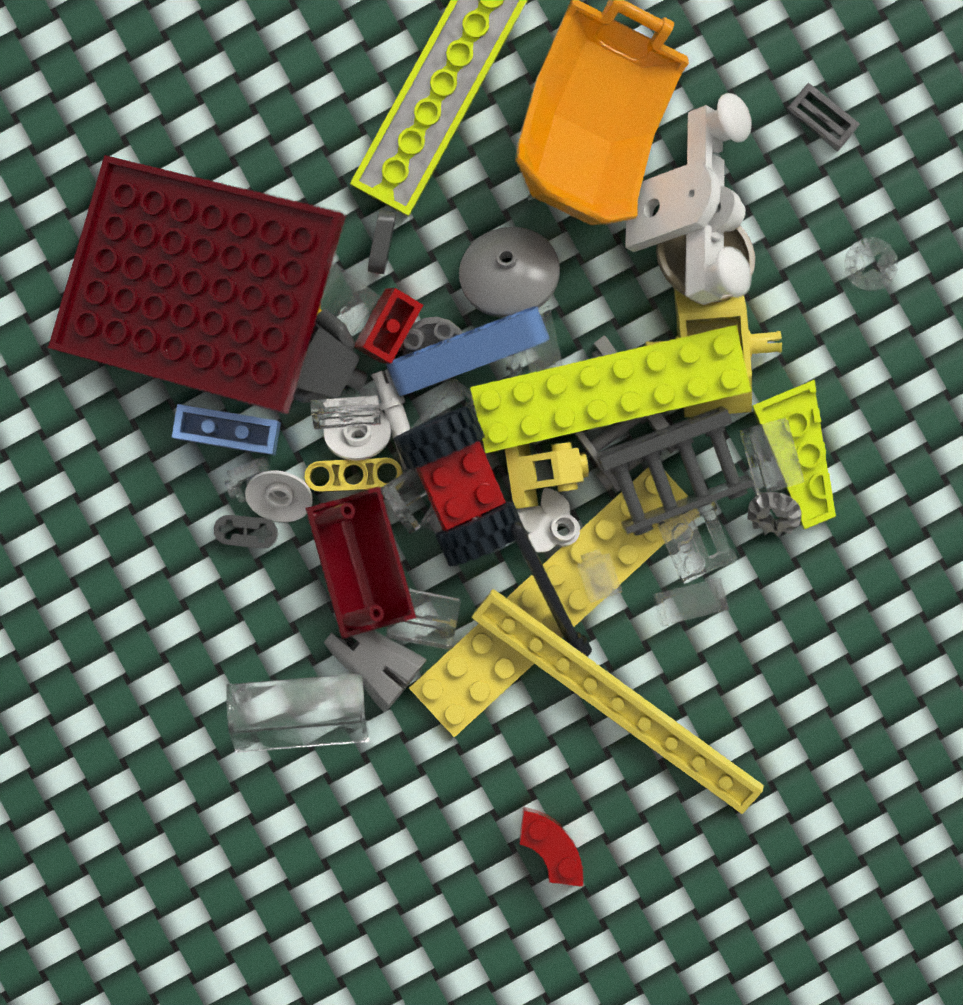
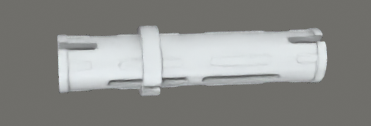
M386 369L371 376L374 379L381 403L378 404L380 411L384 410L387 420L390 422L391 433L394 439L411 428L403 407V403H405L404 396L400 397L398 395L390 373ZM397 448V451H398V454H399V457H400V461H401V464H402V469H403V470H406V466H405V464H404V462H403V459H402V457H401V455H400V452H399V450H398V448Z

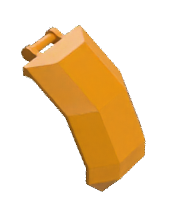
M579 0L570 1L537 76L517 144L516 161L532 197L589 225L631 220L638 216V196L653 138L679 78L689 64L688 56L664 45L673 30V21L666 17L660 19L625 0H608L603 12ZM619 12L655 32L649 38L614 20Z

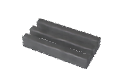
M809 82L786 109V111L837 152L860 125V123ZM809 94L849 126L847 131L805 99V96ZM800 104L841 138L839 140L836 139L797 106Z

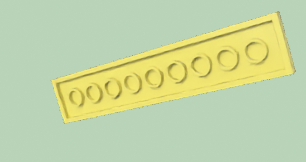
M648 467L632 481L644 513L663 506ZM666 473L675 501L688 497ZM621 491L580 529L579 537L572 545L561 547L542 564L573 627L701 509L698 507L653 524V529L647 533L634 535L632 532L627 534L621 522L630 519L631 516ZM531 574L507 599L556 635L563 638ZM478 623L415 681L409 689L450 734L455 737L534 663Z

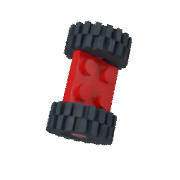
M467 405L438 416L394 438L406 469L416 468L441 525L442 531L437 532L435 536L449 567L478 559L483 555H488L497 549L505 547L507 544L515 542L510 531L511 526L514 523L523 525L513 501H505L479 440L484 438L485 435L472 405Z

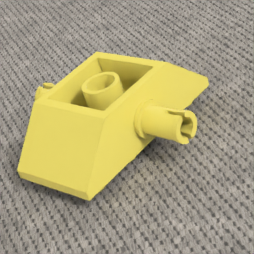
M674 288L678 334L675 339L736 325L752 391V354L781 353L782 342L768 343L770 341H780L782 339L781 332L751 334L748 331L747 308L744 296L739 298L732 297L725 301L702 305ZM646 341V342H645V346L652 345V344H657V343H661V342H665V341H656V342ZM752 392L684 407V418L694 417L720 406L725 407L729 414L752 412Z

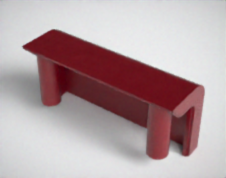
M380 486L305 508L341 638L344 639L415 619V610Z

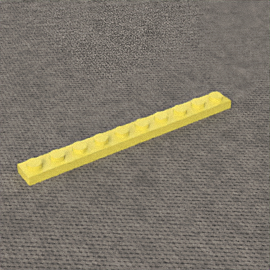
M495 589L490 591L474 611L472 619L741 814L763 792V784Z

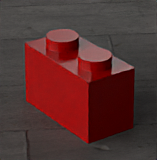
M396 288L385 289L356 340L355 348L380 363L391 364L420 313L423 304Z

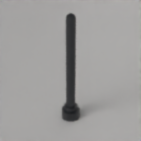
M514 523L510 531L564 637L563 640L588 657L592 652V648L586 636L575 631L523 525Z

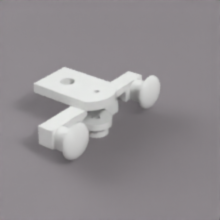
M726 93L720 97L717 110L705 105L688 112L687 165L642 181L638 196V216L635 219L626 220L625 248L633 252L686 234V297L702 305L720 300L726 294L737 298L742 297L747 293L751 284V272L745 257L735 248L724 247V232H731L740 226L745 216V207L736 192L724 187V160L713 154L723 151L724 141L731 139L735 142H743L751 132L750 112L743 100L732 93ZM660 204L658 212L653 216L654 209Z

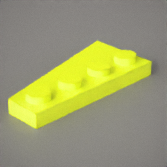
M815 380L752 405L788 495L801 508L802 516L800 523L802 528L807 529L836 517L830 475L826 462L825 443L823 442L820 411L817 404Z

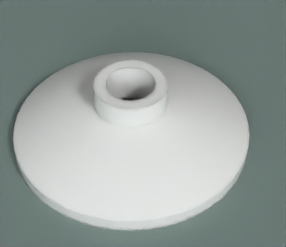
M364 403L349 404L337 409L329 416L324 426V439L327 447L335 455L347 460H365L377 455L386 447L391 436L390 422L387 420L385 413L375 406Z
M266 471L255 475L248 482L245 492L247 503L255 513L265 519L276 522H292L301 519L307 514L305 508L311 507L313 501L308 485L299 477L283 471Z

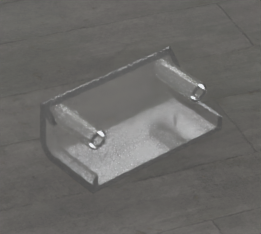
M362 673L226 685L228 729L236 753L369 742Z

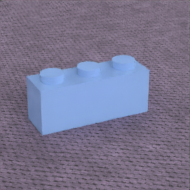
M177 404L172 438L276 456L281 422Z

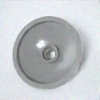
M503 227L483 234L468 247L462 257L459 268V280L467 300L479 311L499 318H504L530 307L537 306V308L543 306L553 295L560 276L559 260L550 242L537 232L521 227ZM506 258H511V259H512V260H511L510 262H508V263L502 262V260H504V259H506Z

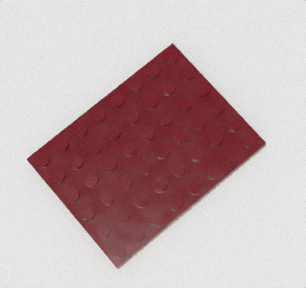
M104 155L48 348L289 414L346 215L342 212Z

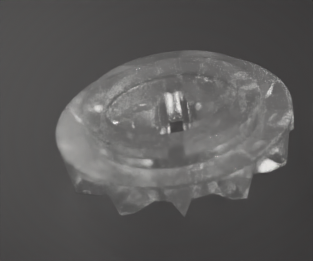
M878 237L863 238L854 243L846 253L844 260L846 275L852 284L862 290L876 291L882 289L892 282L898 271V255L892 249L891 244ZM861 253L869 258L880 253L881 256L877 265L882 274L872 269L863 275L861 272L865 269L864 267L867 263Z

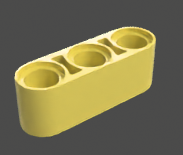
M369 458L357 461L330 460L317 461L310 464L305 470L304 478L308 487L317 492L357 491L380 486V489H390L396 487L401 482L403 471L399 463L392 458ZM384 464H392L397 470L395 480L390 483L382 482L378 476V471ZM350 466H359L363 471V479L358 484L352 485L345 480V472ZM323 467L329 472V481L324 486H316L312 482L311 476L316 468Z

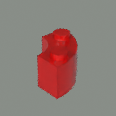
M523 807L519 836L520 845L532 848L543 858L548 869L549 883L583 887L581 859L577 847L568 832L549 815L532 808Z

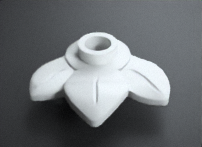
M544 488L541 496V506L517 510L526 532L530 533L528 537L537 553L548 552L555 546H570L579 537L580 526L578 521L570 515L569 502L564 496L553 489ZM564 526L568 529L569 534L561 536L558 534L557 528Z

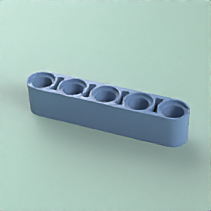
M537 306L398 357L391 364H386L398 395L402 396L532 348L547 341L550 337Z

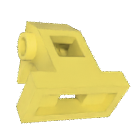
M571 442L551 445L552 452L534 455L530 454L529 444L505 449L512 501L516 509L538 506L536 489L557 486L558 492L577 490V483H582L584 481L583 478L589 477L585 452L579 453V448H572ZM551 459L554 479L537 481L535 462Z

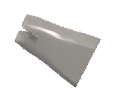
M376 630L351 636L357 640L353 647H350L347 641L331 632L323 643L383 712H386L393 705L427 661L421 655L396 643Z

